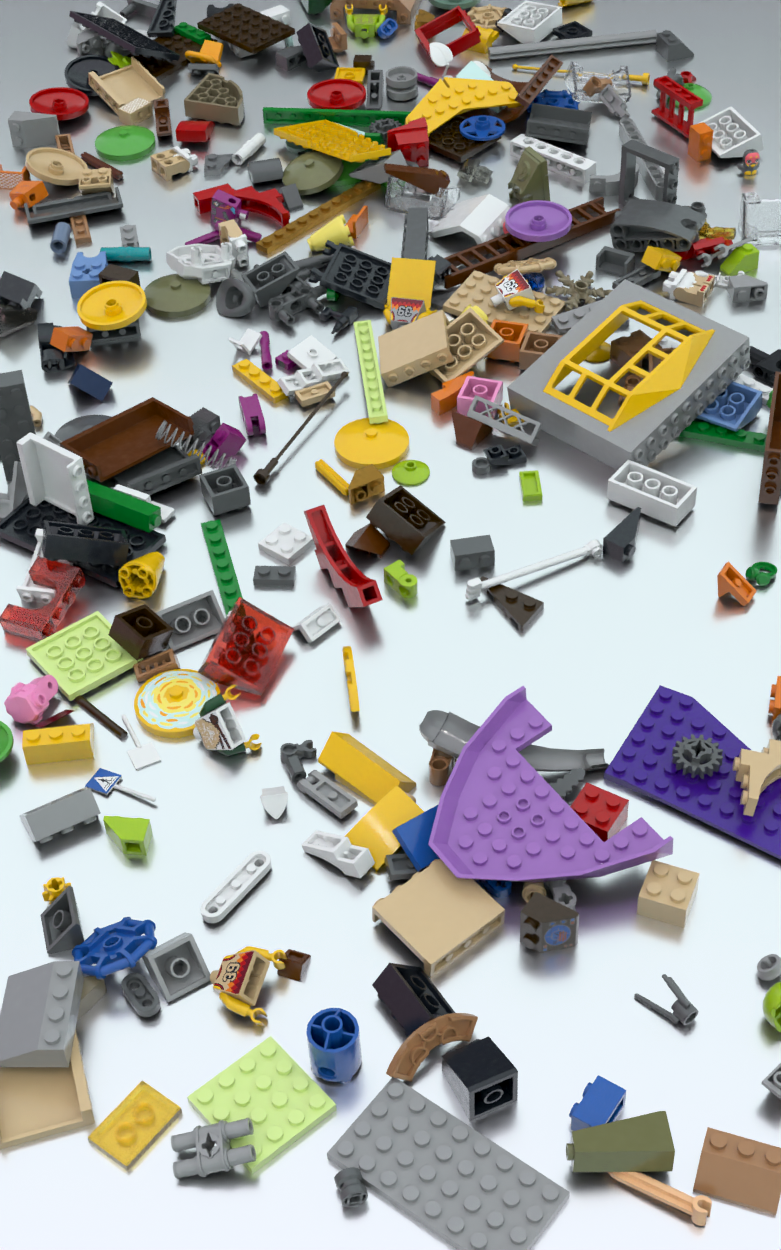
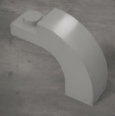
M636 163L634 188L638 183L639 163ZM620 172L608 176L590 175L589 192L605 193V196L619 195Z

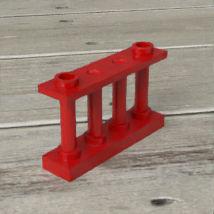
M668 76L654 79L653 85L661 90L660 107L653 109L651 113L689 138L690 126L693 125L694 110L697 107L703 106V99ZM666 95L670 96L669 109L666 108ZM676 101L679 102L678 115L675 114ZM685 107L688 108L687 121L684 120Z

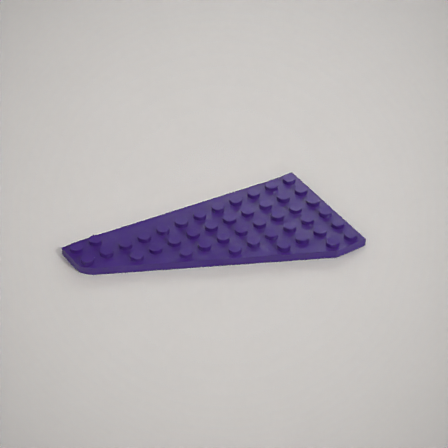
M660 685L604 772V779L657 799L781 859V778L769 784L760 794L753 817L743 815L744 805L740 804V799L744 789L741 788V782L735 781L736 771H733L732 767L734 758L740 755L741 748L751 749L693 697ZM691 734H694L695 738L703 735L705 740L712 738V744L719 743L718 749L723 750L722 766L719 767V771H713V776L711 777L704 774V779H701L699 775L691 778L690 773L683 775V769L676 770V764L672 763V751L677 741L682 742V737L684 736L687 739H691Z

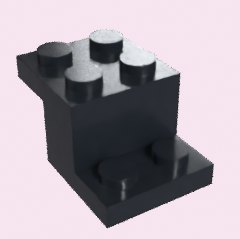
M4 271L0 279V304L3 306L8 304L13 307L12 309L21 313L22 311L29 312L34 298H40L42 291L35 283Z

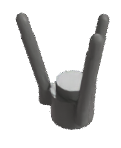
M663 974L662 978L678 998L671 1007L673 1014L638 993L634 994L636 999L668 1017L675 1025L679 1022L683 1025H688L699 1013L698 1009L686 998L672 977H667L666 974Z

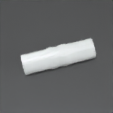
M256 133L232 155V161L236 165L243 164L266 142L265 136L262 133Z

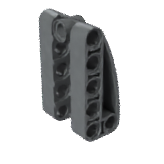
M630 199L621 211H616L615 221L610 227L612 244L615 249L626 252H645L647 246L664 248L672 252L688 251L692 244L700 239L699 232L705 224L706 218L703 214L681 205L657 200Z

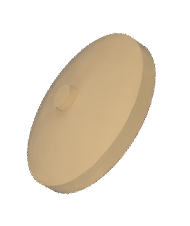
M41 147L33 149L27 153L25 166L32 175L40 180L56 185L69 186L79 184L80 170L88 169L87 164L80 157L58 148Z

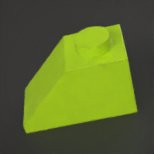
M751 243L736 247L721 264L720 270L726 276H735L739 271L745 273L758 269L760 251Z

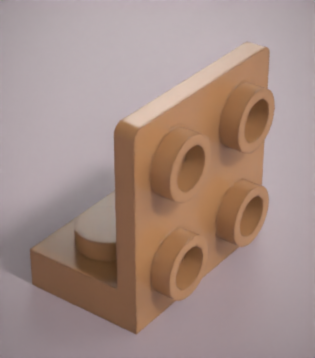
M337 22L332 23V29H330L331 37L328 38L333 51L340 53L343 50H347V33Z

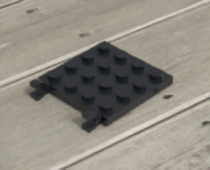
M327 240L325 246L330 249L325 248L323 254L327 256L334 255L324 273L313 267L311 274L315 276L311 275L308 282L317 283L320 281L319 285L327 289L334 290L342 295H347L383 310L384 305L387 303L391 263L339 243V245H336L332 241Z

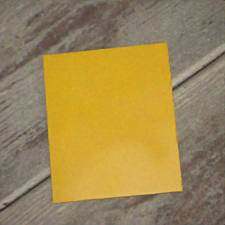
M392 257L386 305L391 306V298L396 297L424 300L426 311L427 308H431L436 261Z

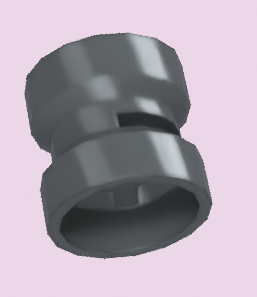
M355 1167L343 1169L334 1177L336 1187L341 1190L339 1196L344 1207L358 1206L368 1198L366 1187L361 1183L363 1180L361 1172Z

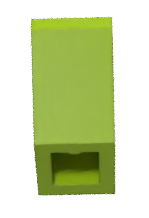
M104 816L103 821L106 834L123 854L147 856L153 835L150 819Z

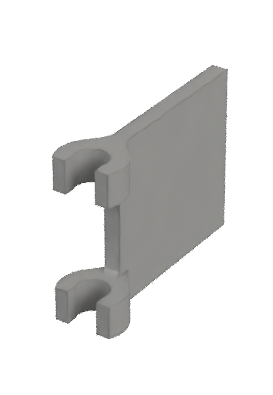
M749 237L730 246L724 244L715 246L714 250L719 249L720 251L713 255L703 253L697 257L698 260L703 259L705 261V264L701 265V267H708L711 265L712 260L717 257L718 259L726 257L736 247L750 242L753 238Z

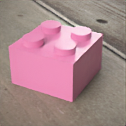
M467 376L457 396V413L466 416L475 395L500 405L503 400V381ZM479 401L475 411L481 413L486 410L483 402ZM497 410L491 412L493 419L495 418Z

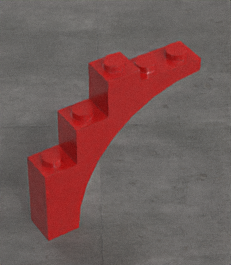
M227 183L193 193L194 206L200 214L211 212L212 197L219 189L241 199V209L267 216L278 222L282 227L289 224L290 213L284 208L282 204L284 203L283 195L276 188L259 193L252 186L235 190Z
M325 505L303 511L316 547L314 551L320 568L329 570L334 588H342L348 607H366L383 600L376 580L365 576L344 550L329 519Z

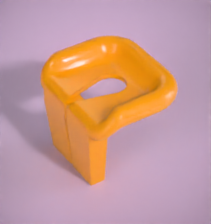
M205 40L200 52L186 51L185 57L191 63L217 64L220 68L222 66L220 60L224 45L219 42Z

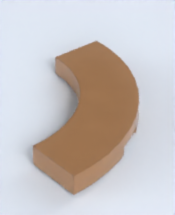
M451 1013L439 1016L423 1024L397 1050L386 1074L390 1077L412 1082L414 1074L429 1055L430 1050L440 1044L445 1045L454 1041L470 1042L478 1017L468 1013Z

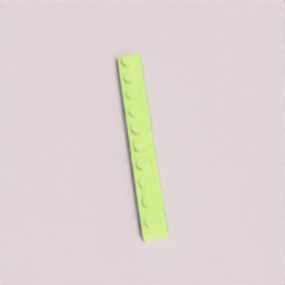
M371 320L353 322L370 424L388 422Z

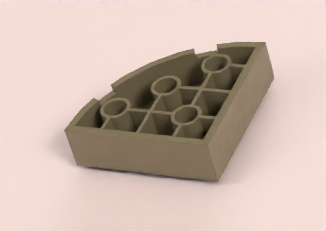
M208 73L184 99L186 117L230 123L232 125H240L244 118L242 90L232 80L227 81L220 75Z

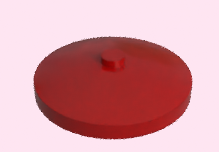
M349 79L324 80L314 84L307 92L308 104L314 109L354 110L360 107L366 100L365 87Z
M55 87L33 94L29 100V106L32 113L57 115V120H68L86 113L89 109V99L86 94L79 90Z

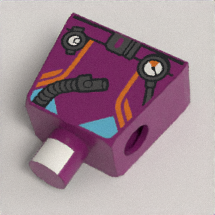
M219 189L215 192L211 204V224H215L216 221L225 222L232 219L238 223L240 219L245 221L248 219L249 211L241 209V199Z

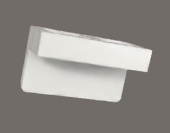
M330 602L314 610L290 629L292 632L300 630L307 642L311 643L342 619Z

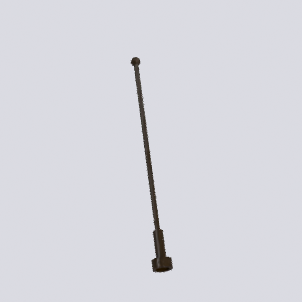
M344 371L341 373V377L339 378V380L330 389V391L326 394V396L322 399L318 406L313 410V412L309 415L305 422L300 426V428L296 431V433L292 436L288 443L283 447L279 454L275 458H272L264 469L257 470L253 478L259 485L267 484V482L271 478L270 473L278 464L279 458L288 449V447L292 444V442L296 439V437L300 434L304 427L309 423V421L313 418V416L317 413L321 406L326 402V400L330 397V395L334 392V390L338 387L342 380L348 377L347 372Z

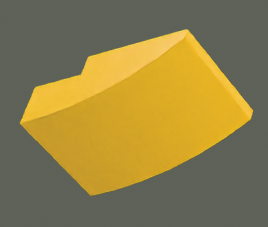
M395 786L361 818L345 837L349 838L352 845L369 849L375 861L372 868L377 872L385 865L386 855L397 854L403 849L392 831L396 827L424 813V811L400 787Z

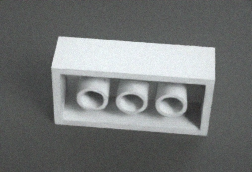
M629 459L608 480L607 499L634 510L640 507L641 513L675 527L695 506L697 494L696 486Z

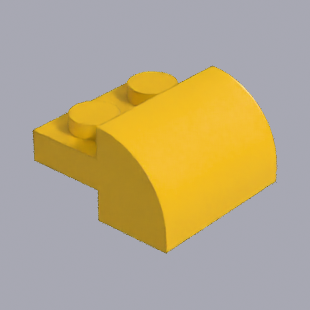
M476 26L481 33V36H479L481 42L467 50L486 54L488 48L492 47V43L499 37V32ZM467 28L464 30L463 35L469 33Z

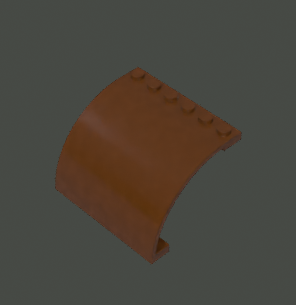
M551 54L529 82H516L504 79L492 72L493 69L485 65L494 81L502 80L513 85L518 93L515 101L520 103L521 106L514 108L506 106L499 113L489 108L473 109L459 115L465 118L480 115L493 116L501 119L505 124L515 120L530 106L560 69L563 62Z

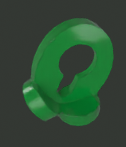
M757 562L752 567L747 568L745 576L748 580H756L760 586H766L769 584L770 579L776 577L777 567L769 562ZM760 569L767 570L770 573L760 572Z

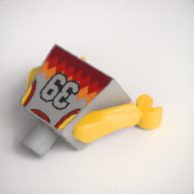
M392 297L391 306L384 305L383 314L387 323L391 324L392 330H395L437 312V310L430 311V308H427L426 311L424 300Z

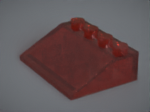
M239 597L229 610L198 673L215 683L229 687L237 685L234 688L261 696L294 628Z

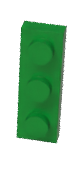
M181 22L179 25L174 26L175 33L187 39H192V41L200 45L205 40L211 41L210 34L186 22Z

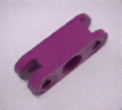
M257 393L248 397L238 396L247 436H253V427L257 426L260 434H265V420Z

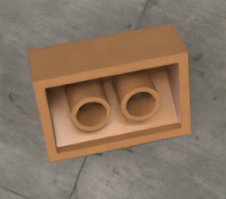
M707 1127L693 1192L776 1216L781 1195V1148Z

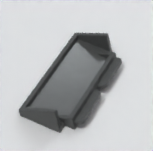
M115 187V198L111 197L110 192H98L76 196L73 199L65 198L37 203L32 206L33 212L29 213L27 203H25L24 208L28 224L123 208L119 188Z

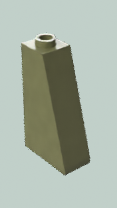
M657 1111L572 1131L571 1143H566V1159L571 1161L573 1172L673 1171L675 1148L666 1111Z

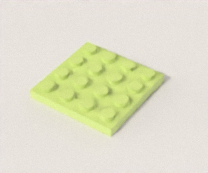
M99 611L26 648L27 655L45 675H52L57 680L58 689L69 701L133 668L134 664L143 660V658L139 660L133 658L108 635L112 625Z
M271 1036L187 1097L188 1103L208 1125L219 1123L220 1120L229 1123L246 1118L251 1119L254 1129L253 1134L231 1139L230 1149L250 1144L254 1146L256 1161L243 1164L252 1175L337 1110L335 1102Z

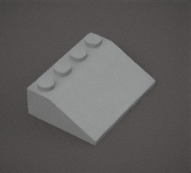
M53 961L8 976L0 1013V1067H69L84 983L79 961Z

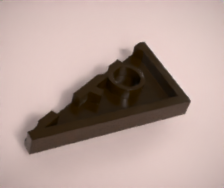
M482 576L480 580L485 581L488 578ZM499 584L484 589L486 593L490 592L494 597V602L502 611L506 612L510 620L513 619L518 624V629L522 632L544 609V602L505 585Z

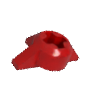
M689 71L680 73L684 83H692V81L696 80V77Z

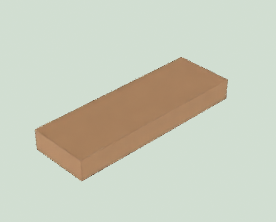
M86 215L70 217L76 245L92 242Z

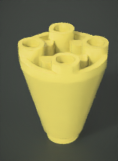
M343 214L332 219L307 239L311 252L324 251L325 248L330 249L325 246L327 240L332 241L336 245L341 243L349 247L355 246L352 237H348L351 233L348 225L344 226L346 221Z

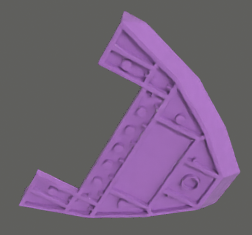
M521 686L504 697L463 747L441 794L428 845L456 878L548 882L602 877L672 855L673 838L669 836L663 839L640 817L603 842L519 753L552 731L550 722L527 700L526 688Z

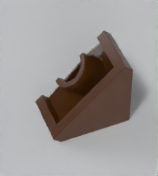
M451 410L456 444L473 450L493 431L492 427Z
M369 523L354 532L345 544V547H355L356 551L362 549L368 551L369 555L372 552L381 558L390 547V543L376 527Z

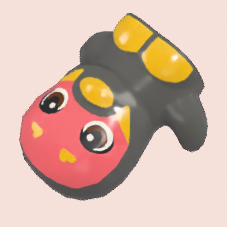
M749 149L744 152L743 165L737 164L738 169L744 175L750 176L757 173L760 165L758 151Z

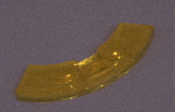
M706 219L699 232V236L711 239L723 237L724 240H731L736 236V228H711Z

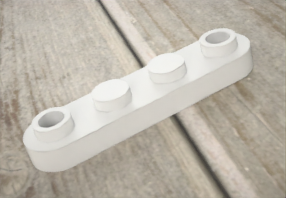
M252 852L210 894L200 907L204 921L208 923L221 921L271 869V858L267 852Z

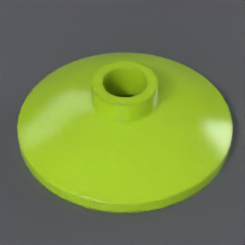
M418 460L401 461L392 469L393 479L397 483L406 486L419 485L430 476L429 467L424 462Z

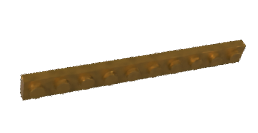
M364 180L354 185V187L256 242V249L266 254L271 253L379 190L381 184Z

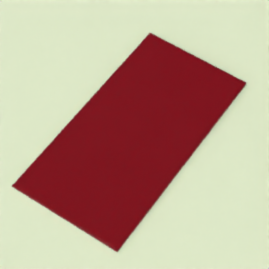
M66 709L34 726L42 728L74 712V710Z

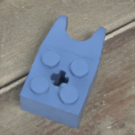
M101 251L97 256L90 258L85 257L83 252L77 253L72 263L69 277L72 298H81L88 290L100 284L98 274L108 266L106 251Z

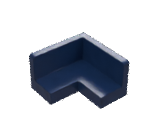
M81 364L77 365L68 381L70 385L78 387L100 401H103L113 383Z

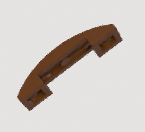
M168 98L153 100L157 136L172 135Z

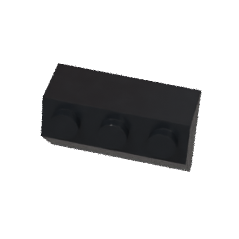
M308 23L296 32L298 41L303 49L302 52L307 59V65L311 70L322 72L339 67L326 30Z
M389 963L372 984L378 993V998L391 1010V1016L405 1029L404 1033L407 1037L428 1021L442 1015L455 1013L421 967Z

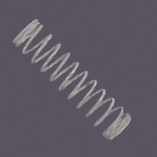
M163 421L156 433L155 439L160 440L165 435L164 443L166 444L172 438L171 447H174L179 442L178 451L182 450L186 445L185 455L193 448L192 456L199 439L197 438L187 451L192 437L190 435L180 448L185 431H183L173 445L178 427L166 441L171 424L165 430L168 422ZM203 442L201 447L195 453L197 455L200 451L199 459L205 446V442ZM211 445L206 451V453L203 455V457L200 459V461H202L204 457L207 455L205 465H208L214 458L212 463V469H214L220 461L221 463L219 469H221L226 453H223L219 461L214 466L219 449L216 450L211 459L207 462L210 451L212 449ZM231 456L224 467L227 464L228 466L235 465L237 459Z

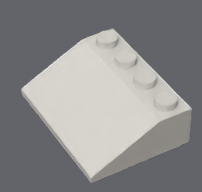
M525 0L497 22V25L522 44L540 42L554 28L562 24V7Z
M732 106L699 122H704L713 130L712 151L719 158L743 157L744 152L749 149H755L758 152L764 150L761 134Z

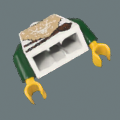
M231 685L223 695L220 693L204 703L199 713L200 718L195 720L196 727L193 730L194 737L202 739L206 749L216 750L225 756L245 752L247 748L256 751L262 744H254L252 742L259 739V734L251 735L249 741L244 742L246 738L230 702L226 703V700H234L240 696L241 692L237 695H232L230 692L237 685Z

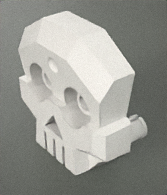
M222 242L221 248L218 245L209 244L177 246L166 254V262L171 270L177 271V274L184 279H197L201 284L221 282L229 279L230 272L235 269V257L231 255L232 244L228 242Z

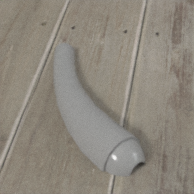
M440 710L428 711L419 725L420 733L428 742V746L454 758L459 757L465 744L480 728V726L450 711L447 713ZM531 744L519 752L536 771L562 772L579 768L595 770L605 769L609 766L604 759V748L571 750L547 748Z

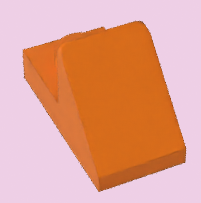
M729 561L725 563L717 575L718 597L730 592L742 606H745L757 591Z

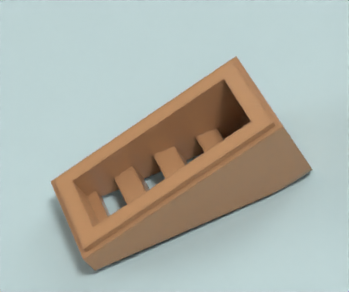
M70 134L55 135L58 149L75 154Z
M172 648L142 660L133 666L138 682L147 681L165 671L181 669L178 658Z

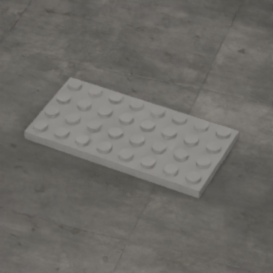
M394 1077L390 1079L327 1152V1159L340 1168H358L362 1175L363 1184L458 1250H531L570 1197L569 1191Z

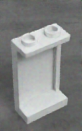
M37 528L35 537L38 543L22 586L18 585L16 590L21 600L26 602L36 601L48 605L60 604L73 563L67 560L50 561L44 558L42 552L43 529Z

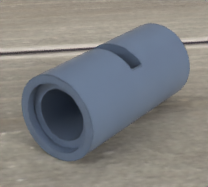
M65 222L56 224L50 243V248L53 252L60 254L66 251L71 233L69 224Z

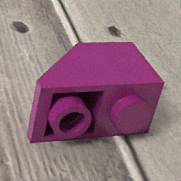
M222 423L210 441L205 445L202 453L205 454L212 445L208 461L217 449H219L215 462L219 461L223 453H226L225 458L234 456L246 442V438L240 430Z

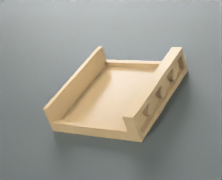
M131 57V65L102 76H98L94 71L88 73L90 87L118 116V108L138 97L150 101L152 105L154 104L153 100L165 99L164 86L134 57Z
M443 310L378 336L381 376L388 388L454 361L449 349L447 325L450 322Z
M441 859L432 861L429 867L422 872L415 873L409 881L403 885H398L391 894L385 898L378 899L372 906V921L375 923L380 919L424 963V972L430 978L503 925L505 909L473 879L456 878Z
M76 1029L69 1067H0V1150L95 1123Z

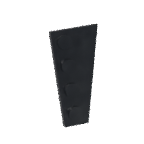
M160 0L147 31L148 37L174 36L177 0Z

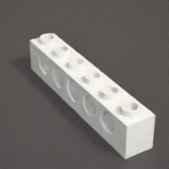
M520 134L510 141V155L520 158L524 148L530 146L547 160L548 170L580 183L586 184L590 181V175H596L597 162L538 139L525 136V134Z

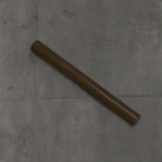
M81 695L73 700L121 739L128 734Z

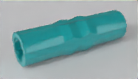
M101 247L100 252L106 251L107 262L151 261L152 258L150 247Z

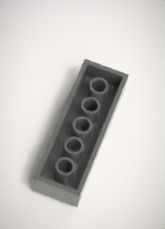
M408 208V214H405L401 258L427 260L429 240L428 208Z
M22 370L0 373V456L6 481L9 482L13 478L14 461H20L16 442L30 432L36 435Z

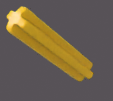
M324 460L316 461L315 468L342 494L348 496L350 484Z

